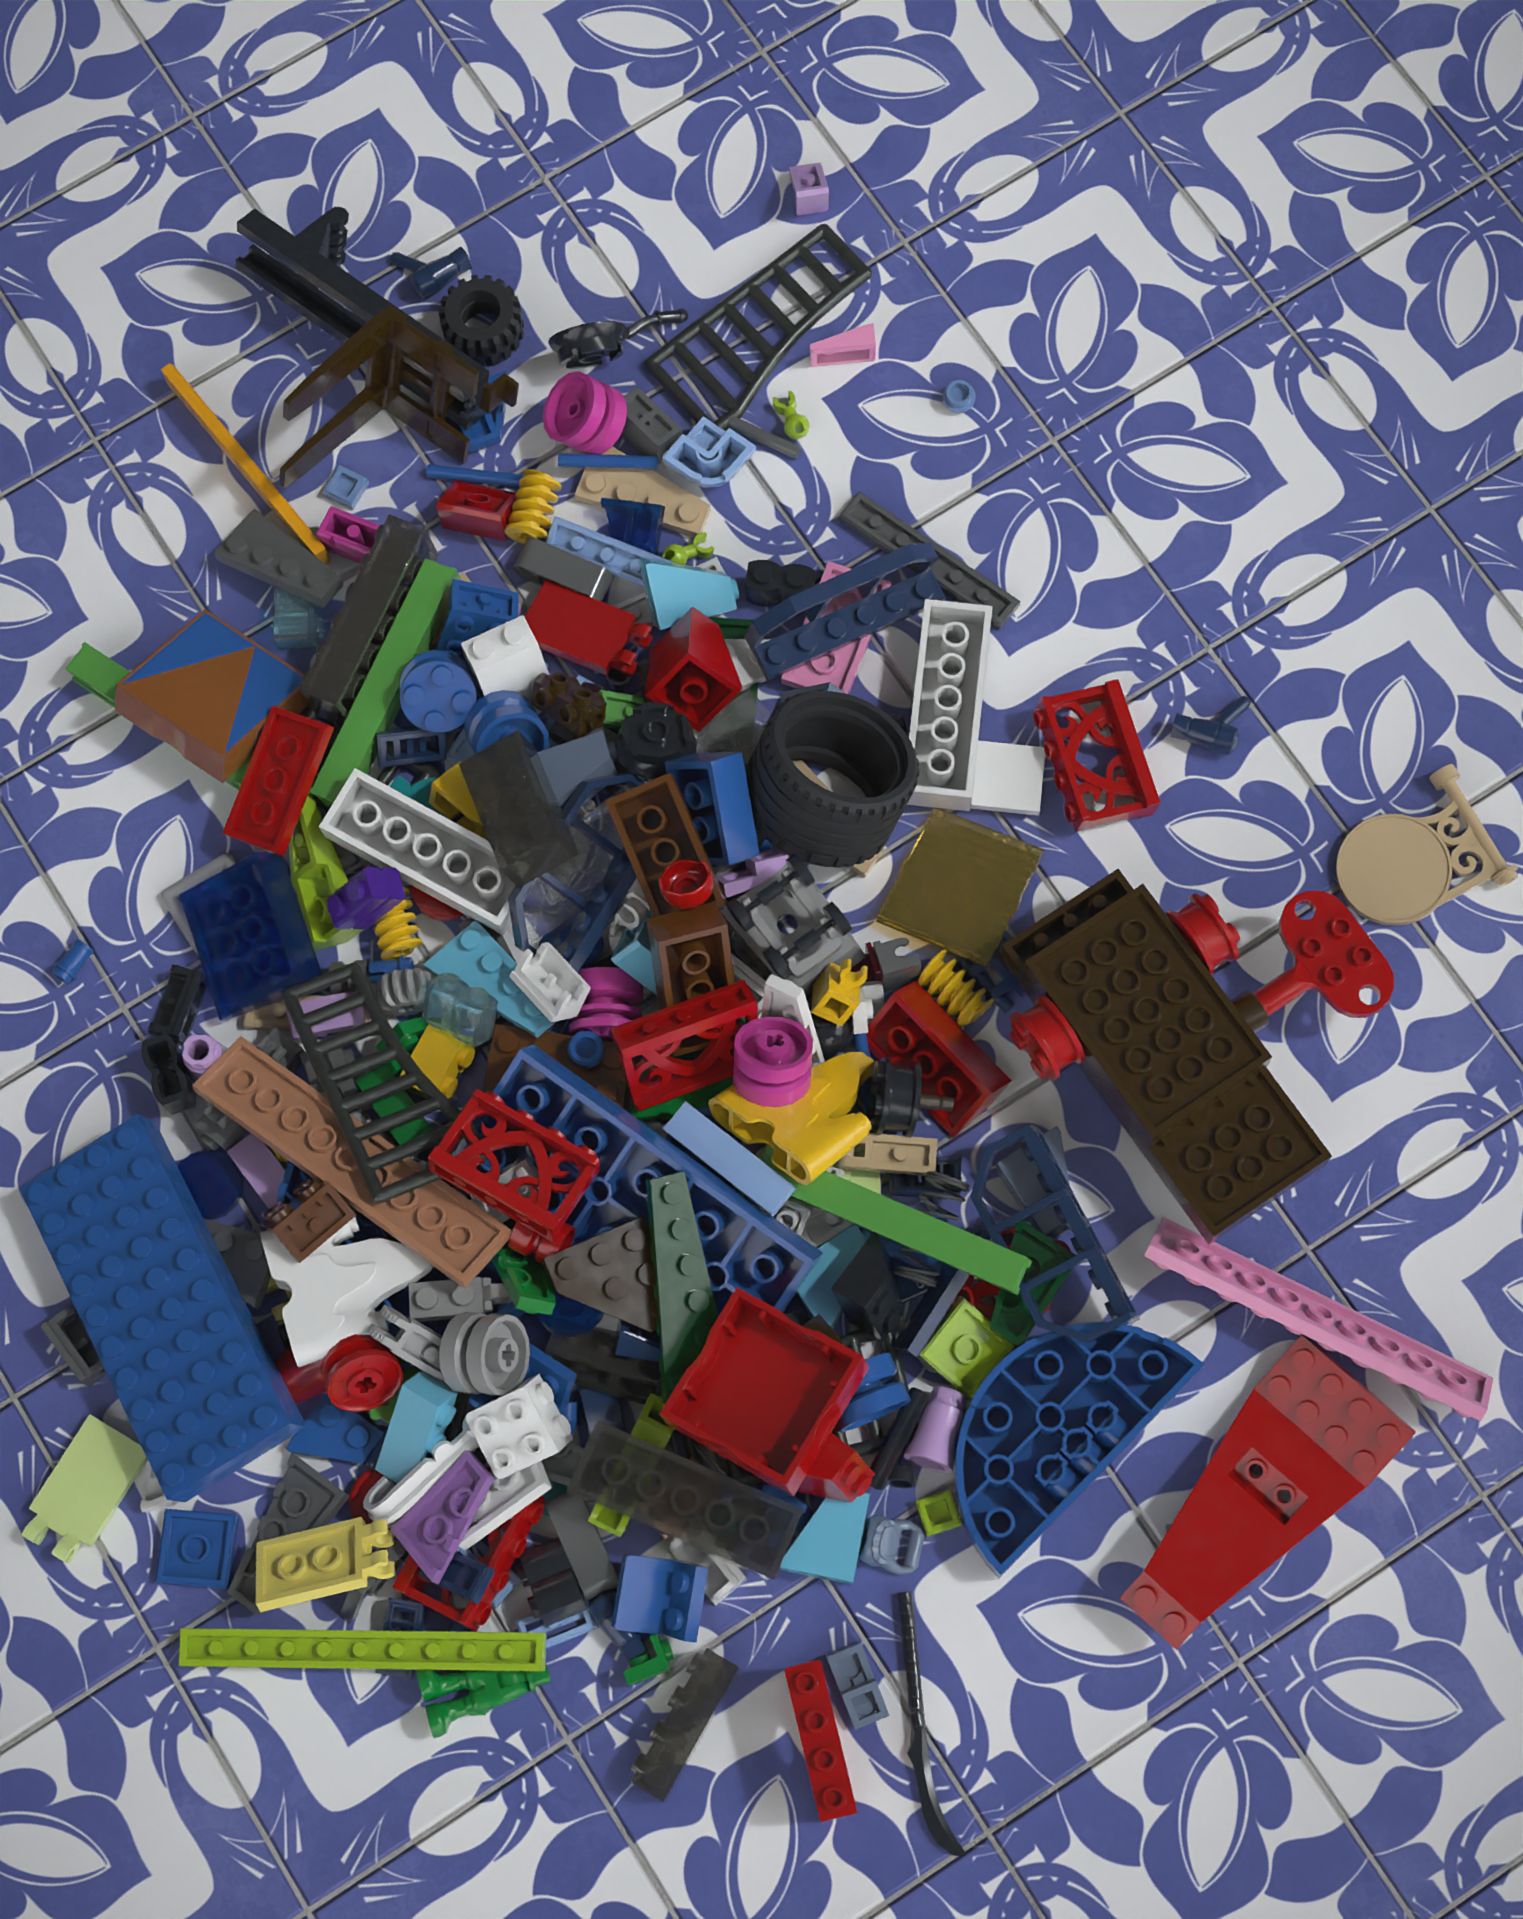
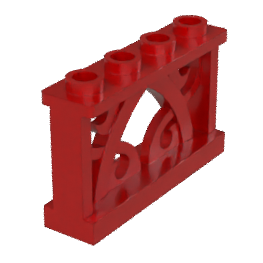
M1119 679L1107 681L1104 685L1050 697H1041L1033 711L1034 723L1038 730H1042L1045 739L1043 743L1044 753L1048 760H1052L1055 769L1054 783L1057 790L1063 793L1066 802L1064 804L1065 816L1069 823H1073L1075 832L1138 816L1139 818L1152 816L1161 802ZM1097 701L1101 703V706L1088 715L1080 706ZM1061 709H1068L1073 711L1081 722L1078 725L1074 718L1064 716L1063 719L1067 721L1068 727L1061 728L1058 726L1055 713ZM1097 724L1100 732H1102L1103 727H1109L1112 736L1104 737L1097 731L1095 725ZM1087 733L1098 744L1108 748H1116L1118 755L1108 764L1104 778L1091 772L1076 760L1080 743ZM1063 739H1064V740H1068V739H1069V741H1068L1066 747H1065V744H1064ZM1114 768H1122L1126 777H1120L1117 774L1116 781H1113ZM1101 793L1106 794V804L1102 810L1091 811L1086 808L1082 797L1083 794H1090L1093 797L1092 804L1097 802ZM1114 796L1133 798L1134 803L1113 807Z
M745 980L610 1028L623 1071L626 1089L637 1111L733 1077L735 1038L731 1036L736 1035L743 1026L735 1025L736 1019L745 1016L746 1024L754 1019H759L756 999ZM696 1034L705 1039H712L706 1049L694 1060L687 1061L669 1056L678 1048L684 1038ZM642 1054L645 1058L633 1066L631 1058ZM651 1065H653L648 1070L647 1077L639 1080V1077L642 1074V1072Z
M475 1089L472 1097L438 1146H435L428 1156L429 1171L551 1242L555 1241L565 1221L600 1169V1160L597 1158V1154L589 1147L581 1144L578 1146L566 1140L565 1135L553 1127L544 1128L536 1123L533 1116L522 1109L515 1111L504 1105V1101L495 1093L490 1091L484 1093L478 1089ZM487 1115L496 1120L497 1125L489 1129L482 1122L481 1130L485 1138L479 1140L472 1132L471 1123L477 1116ZM508 1127L513 1131L506 1132V1129ZM464 1133L472 1145L454 1157L450 1152ZM513 1146H528L536 1161L539 1178L522 1176L511 1180L505 1186L498 1182L500 1174L499 1163L492 1151ZM546 1150L553 1153V1155L548 1158ZM481 1156H485L491 1164V1170L487 1173H482L476 1169L479 1164H485L484 1160L480 1158ZM567 1161L578 1168L579 1175L574 1182L564 1185L552 1182V1177L561 1179L569 1174V1171L563 1172L559 1169L558 1166L561 1162ZM531 1185L539 1187V1191L529 1188L531 1195L527 1198L518 1194V1189L521 1186ZM551 1191L567 1194L555 1214L548 1211Z
M541 1495L515 1514L512 1519H508L488 1534L489 1553L477 1561L494 1569L495 1572L479 1605L469 1601L465 1608H456L451 1600V1591L442 1588L441 1602L422 1593L425 1584L431 1582L418 1576L421 1568L410 1554L392 1588L473 1631H478L480 1625H484L490 1617L492 1611L491 1604L495 1596L506 1586L509 1579V1570L515 1558H518L523 1553L527 1544L526 1537L532 1525H535L542 1517L544 1512L543 1504L546 1498Z
M815 1660L785 1668V1676L819 1819L822 1823L857 1814V1807L822 1663L820 1660Z

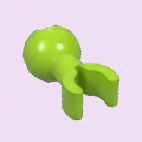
M788 391L789 406L786 407L785 404L778 402L777 397H773V407L777 414L784 415L786 419L784 423L786 435L791 439L797 440L807 436L810 425L804 415L796 412L795 395L792 391Z
M703 532L696 535L694 542L689 545H668L663 550L661 557L677 564L685 565L687 559L695 556L700 559L712 557L714 547H698L699 544L706 541L707 533Z

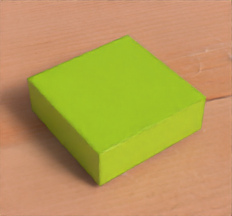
M950 1490L915 1501L927 1537L962 1526Z

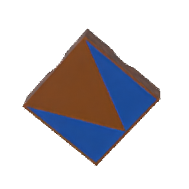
M204 609L116 684L115 712L151 736L170 744L185 759L221 783H224L252 757L272 705L299 714L308 706L311 679Z

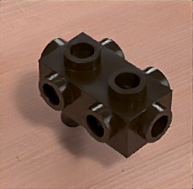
M560 672L552 673L551 675L541 673L535 678L530 704L572 731L574 740L587 736V732L603 726L607 703L601 694L584 689L575 677H568Z

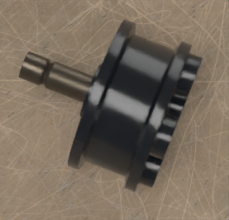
M882 1057L880 1061H876L874 1076H870L868 1081L867 1096L873 1098V1108L868 1109L867 1118L875 1135H881L884 1130L901 1132L902 1136L911 1138L915 1131L919 1108L940 1109L952 1112L954 1098L944 1096L940 1098V1096L921 1094L922 1070L919 1061H912L910 1065L893 1064L890 1058Z

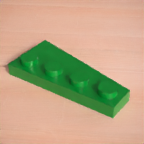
M510 1218V1219L506 1220L505 1222H517V1221H515V1220H513L512 1218ZM508 1240L495 1254L492 1261L515 1308L530 1314L552 1315L556 1304L555 1295L544 1265L537 1262L535 1256L523 1255L524 1257L516 1258L512 1252L517 1251L507 1246L509 1245Z

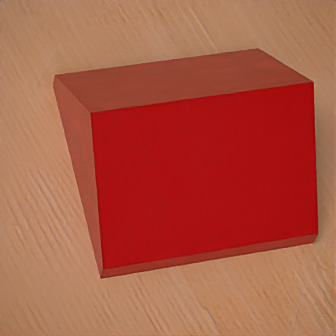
M454 481L437 502V512L442 528L507 541L508 536L505 534V527L509 524L508 517L513 512L512 504L517 500L516 493Z

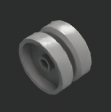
M464 1312L456 1315L448 1323L440 1345V1369L445 1382L453 1391L465 1394L483 1393L492 1396H503L515 1390L523 1382L528 1370L530 1357L529 1338L524 1325L517 1317L508 1314L492 1313L486 1315L477 1312Z

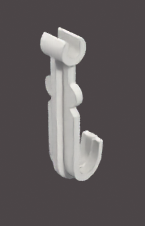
M466 1418L462 1425L463 1431L452 1442L443 1440L436 1443L432 1450L434 1458H424L398 1484H395L390 1479L388 1480L385 1476L375 1483L368 1491L363 1502V1508L368 1511V1515L373 1521L386 1519L388 1528H392L467 1450L473 1452L479 1447L466 1422Z

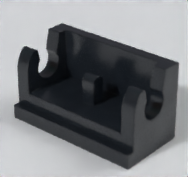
M172 964L170 979L153 1022H150L148 1027L150 1035L158 1036L167 1033L174 1042L183 1044L186 1041L209 984V980L202 971Z

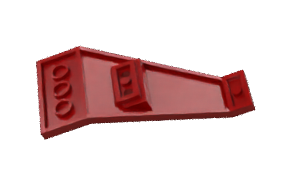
M1303 1334L1300 1335L1254 1387L1146 1568L1120 1596V1599L1177 1650L1200 1623L1367 1488L1414 1436L1416 1431L1309 1337ZM1252 1464H1259L1263 1469V1474L1260 1476L1253 1475L1250 1471V1466ZM1281 1489L1288 1490L1291 1493V1500H1281L1278 1491Z

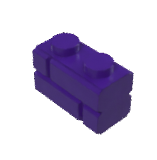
M365 867L357 876H354L329 896L327 900L328 912L331 915L333 926L336 929L353 928L366 930L401 903L406 895L399 871L396 868L383 867L379 869V867Z

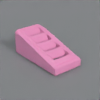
M874 324L863 325L810 344V365L812 367L876 360Z

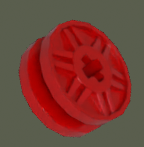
M354 1334L341 1339L321 1360L320 1371L326 1384L328 1396L331 1402L342 1410L351 1412L369 1411L393 1398L402 1386L403 1372L397 1355L392 1353L389 1347L370 1335Z

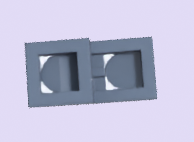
M860 1641L826 1654L855 1730L890 1716Z

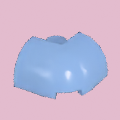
M703 416L687 436L682 434L662 457L664 465L690 483L703 488L719 487L734 478L754 454L756 446L729 428L727 431H724Z

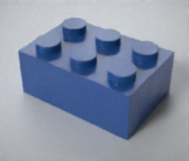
M742 752L693 753L664 762L666 774L671 773L676 779L711 865H732L760 855Z

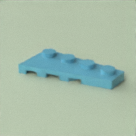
M476 920L423 964L426 971L434 976L441 977L457 990L464 991L475 998L480 1004L500 1013L503 1018L536 1038L555 1023H551L509 977L511 971L515 970L517 963Z

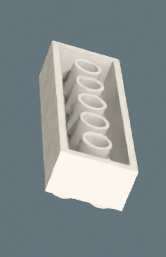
M925 599L909 739L916 750V757L919 760L918 769L920 771L917 786L907 805L970 811L993 606Z
M354 768L319 825L325 838L381 869L383 867L396 868L399 871L401 880L497 933L504 935L511 924L508 896L529 863ZM534 883L532 884V886H531L530 889L528 890V892H527V894L525 895V897L523 898L522 902H524V900L526 899V897H527V895L529 894V892H530L531 888L533 887Z

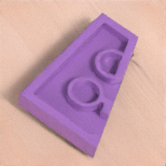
M468 1450L390 1529L430 1581L439 1584L495 1479L477 1456Z

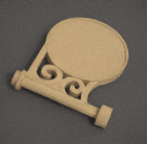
M1453 764L1440 768L1429 777L1435 789H1444L1451 800V804L1444 810L1427 817H1411L1403 814H1383L1371 817L1358 824L1344 839L1336 860L1337 884L1349 906L1362 917L1383 925H1407L1422 920L1437 907L1489 880L1503 887L1518 878L1516 873L1518 870L1517 866L1514 864L1508 867L1456 783L1460 778V774ZM1458 811L1467 828L1461 836L1451 838L1446 836L1444 828L1451 826V834L1458 832L1460 827L1459 821L1451 817ZM1438 824L1436 831L1430 826ZM1447 846H1448V847H1456V848L1452 851L1451 855H1450V853H1449V851H1448ZM1467 853L1479 858L1482 864L1481 872L1474 878L1448 891L1452 879V870L1457 875L1468 876L1476 868L1477 863L1474 857L1467 856L1465 862L1468 864V867H1463L1459 864V856Z

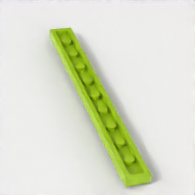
M180 1628L179 1666L545 1671L546 1633Z

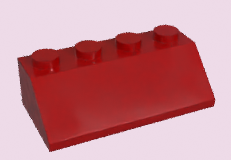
M916 981L895 991L868 1024V1033H865L868 1047L879 1061L882 1057L890 1058L893 1064L910 1065L912 1061H919L922 1070L921 1094L940 1096V1098L942 1096L954 1098L952 1112L940 1109H926L952 1138L956 1137L993 1104L1012 1082Z

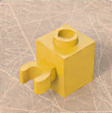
M849 958L845 959L841 966L830 962L813 984L811 1013L841 1027L859 1006L861 985L867 980L868 967L863 966L860 971L851 972L852 960Z

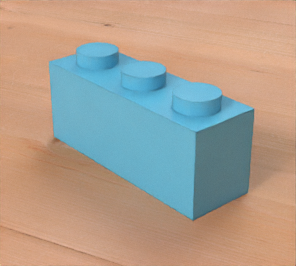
M423 1370L402 1384L375 1470L398 1484L424 1458H434L432 1450L435 1444L447 1439L444 1434L447 1425L452 1421L456 1413L454 1404L458 1392L453 1391L448 1385Z

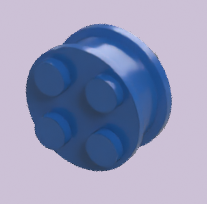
M445 650L425 651L413 657L401 673L399 682L401 706L406 717L415 726L429 732L438 733L451 731L466 722L468 712L476 704V689L473 674L468 664L461 657Z

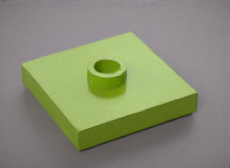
M960 1297L938 1324L919 1357L957 1391L972 1401L984 1379L1009 1354L1014 1345L989 1330L991 1322L967 1300Z

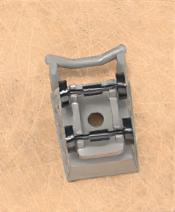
M756 829L758 848H760L765 838ZM794 853L792 856L788 855V859L785 860L786 864L772 877L753 887L738 899L733 898L725 904L726 908L720 909V912L728 926L730 947L746 966L765 981L768 980L771 974L784 980H790L802 988L806 996L813 993V984L830 962L841 966V963L849 958L852 960V968L865 959L866 955L850 934L852 927L846 917L832 901L830 903L827 901L815 884L809 869ZM745 860L732 865H717L713 867L716 876L730 873L743 864ZM790 915L797 920L798 926L793 933L784 934L779 931L777 922L782 916Z

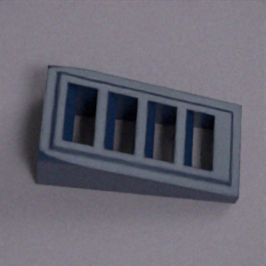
M411 725L376 733L379 768L446 760L445 732H429ZM431 736V747L426 748L425 737ZM413 738H418L419 750L413 751ZM406 739L405 753L400 751V740ZM386 741H393L394 755L387 756Z
M936 1158V1172L943 1174V1170H950V1177L961 1180L962 1158ZM890 1173L889 1196H919L922 1192L952 1196L933 1185L929 1186L925 1176H921V1186H914V1175L907 1174V1186H900V1174ZM938 1184V1185H940V1186H942V1187H944V1188H946V1189H948V1190H950V1191H952V1192H954V1193H956V1194H958V1195H961V1191H959V1190H955V1189H952V1188L943 1186V1185H941V1184Z
M619 1319L616 1329L615 1355L659 1362L661 1350L660 1336L657 1335V1330L646 1332Z
M389 1597L383 1631H394V1626L411 1629L412 1631H423L428 1606ZM398 1611L414 1614V1622L397 1619ZM376 1669L375 1673L412 1680L414 1669Z

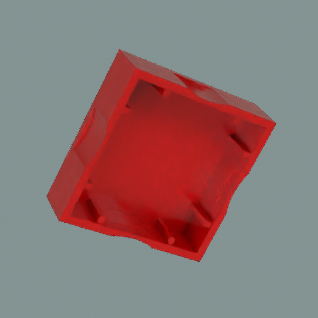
M736 1287L711 1328L703 1350L697 1359L686 1369L661 1410L660 1416L668 1426L794 1497L865 1377L869 1366L863 1355L819 1331L796 1324L780 1310Z

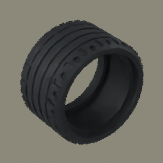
M808 691L785 699V702H781L771 713L745 769L755 828L773 846L789 856L795 853L803 862L841 868L861 864L865 860L872 859L886 845L918 783L919 760L916 757L917 753L911 740L888 714L868 701L856 696L834 691ZM804 760L833 768L854 782L867 798L844 796L824 789L806 777L792 761Z

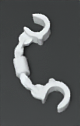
M634 897L613 916L614 921L610 924V932L608 933L610 948L613 952L622 936L619 925H624L629 930H633L647 916L643 903ZM643 988V993L650 992L648 988Z

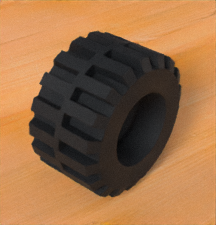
M471 275L472 280L465 281L462 278L458 280L459 286L454 287L451 285L447 289L449 296H443L440 301L442 307L439 308V318L443 336L448 343L483 367H486V362L491 361L492 365L499 364V358L503 357L507 360L511 357L510 350L517 351L520 346L519 340H523L524 321L520 303L510 285L505 287L503 280L498 278L496 281H493L491 275H484V279H479L478 275ZM479 313H491L498 316L497 320L486 328L475 329L465 325L471 317Z

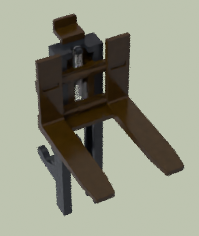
M334 206V208L328 210L296 236L255 208L237 221V232L254 244L249 247V254L244 258L239 256L236 259L235 269L343 343L340 348L306 377L284 400L283 418L288 421L292 420L367 360L365 388L301 446L280 468L279 485L283 488L288 487L306 474L381 410L388 411L457 461L464 464L468 459L470 439L446 423L445 417H449L468 430L483 417L484 411L489 414L502 402H505L510 407H514L517 402L519 383L503 373L492 384L488 383L489 370L340 268L345 263L346 253L343 249L347 244L348 229L344 225L348 223L349 213L346 208ZM401 385L430 404V409H426L400 390Z

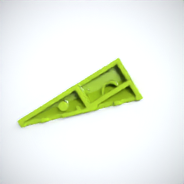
M310 791L294 829V836L291 837L289 842L291 890L296 891L298 897V913L293 914V923L298 924L300 930V944L295 945L296 955H306L346 943L364 930L353 928L336 929L333 926L331 915L328 912L327 900L329 896L347 883L348 880L332 841L325 838L319 828L323 820Z

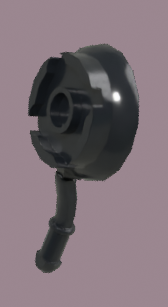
M685 309L661 312L656 310L654 314L637 320L629 327H625L622 322L598 321L581 324L557 332L549 338L548 344L557 353L561 367L566 365V369H581L603 364L602 359L608 355L610 362L621 357L624 353L622 341L625 339L633 338L639 332L652 325L660 327L664 324L686 322L689 315Z
M642 659L638 662L637 671L640 678L639 689L642 692L644 704L634 708L633 714L628 719L626 716L623 720L622 727L616 735L615 748L619 762L629 772L642 778L656 779L666 774L664 762L696 753L697 740L685 714L681 712L680 715L674 711V706L667 703L653 702L645 696L649 660Z

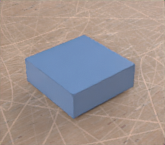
M339 465L323 493L325 497L353 510L368 487L369 481L368 478Z

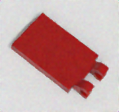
M545 580L525 615V619L541 650L604 675H607L612 667L626 675L632 676L638 663L634 662L637 655L632 651L623 650L624 646L629 641L641 648L648 649L653 640V636L649 635L652 628L644 623H636L635 614Z

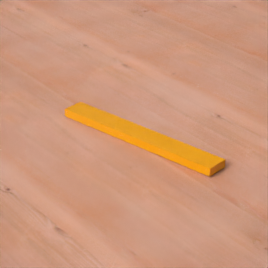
M169 363L163 367L161 372L168 386L301 546L328 565L330 558L325 546L173 364Z

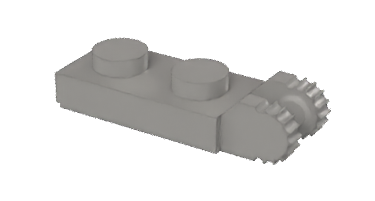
M384 1305L380 1310L381 1315L387 1321L401 1328L394 1338L382 1327L371 1324L367 1329L368 1334L389 1347L390 1351L447 1384L440 1369L439 1352L442 1336L413 1318L409 1317L407 1319L397 1310Z

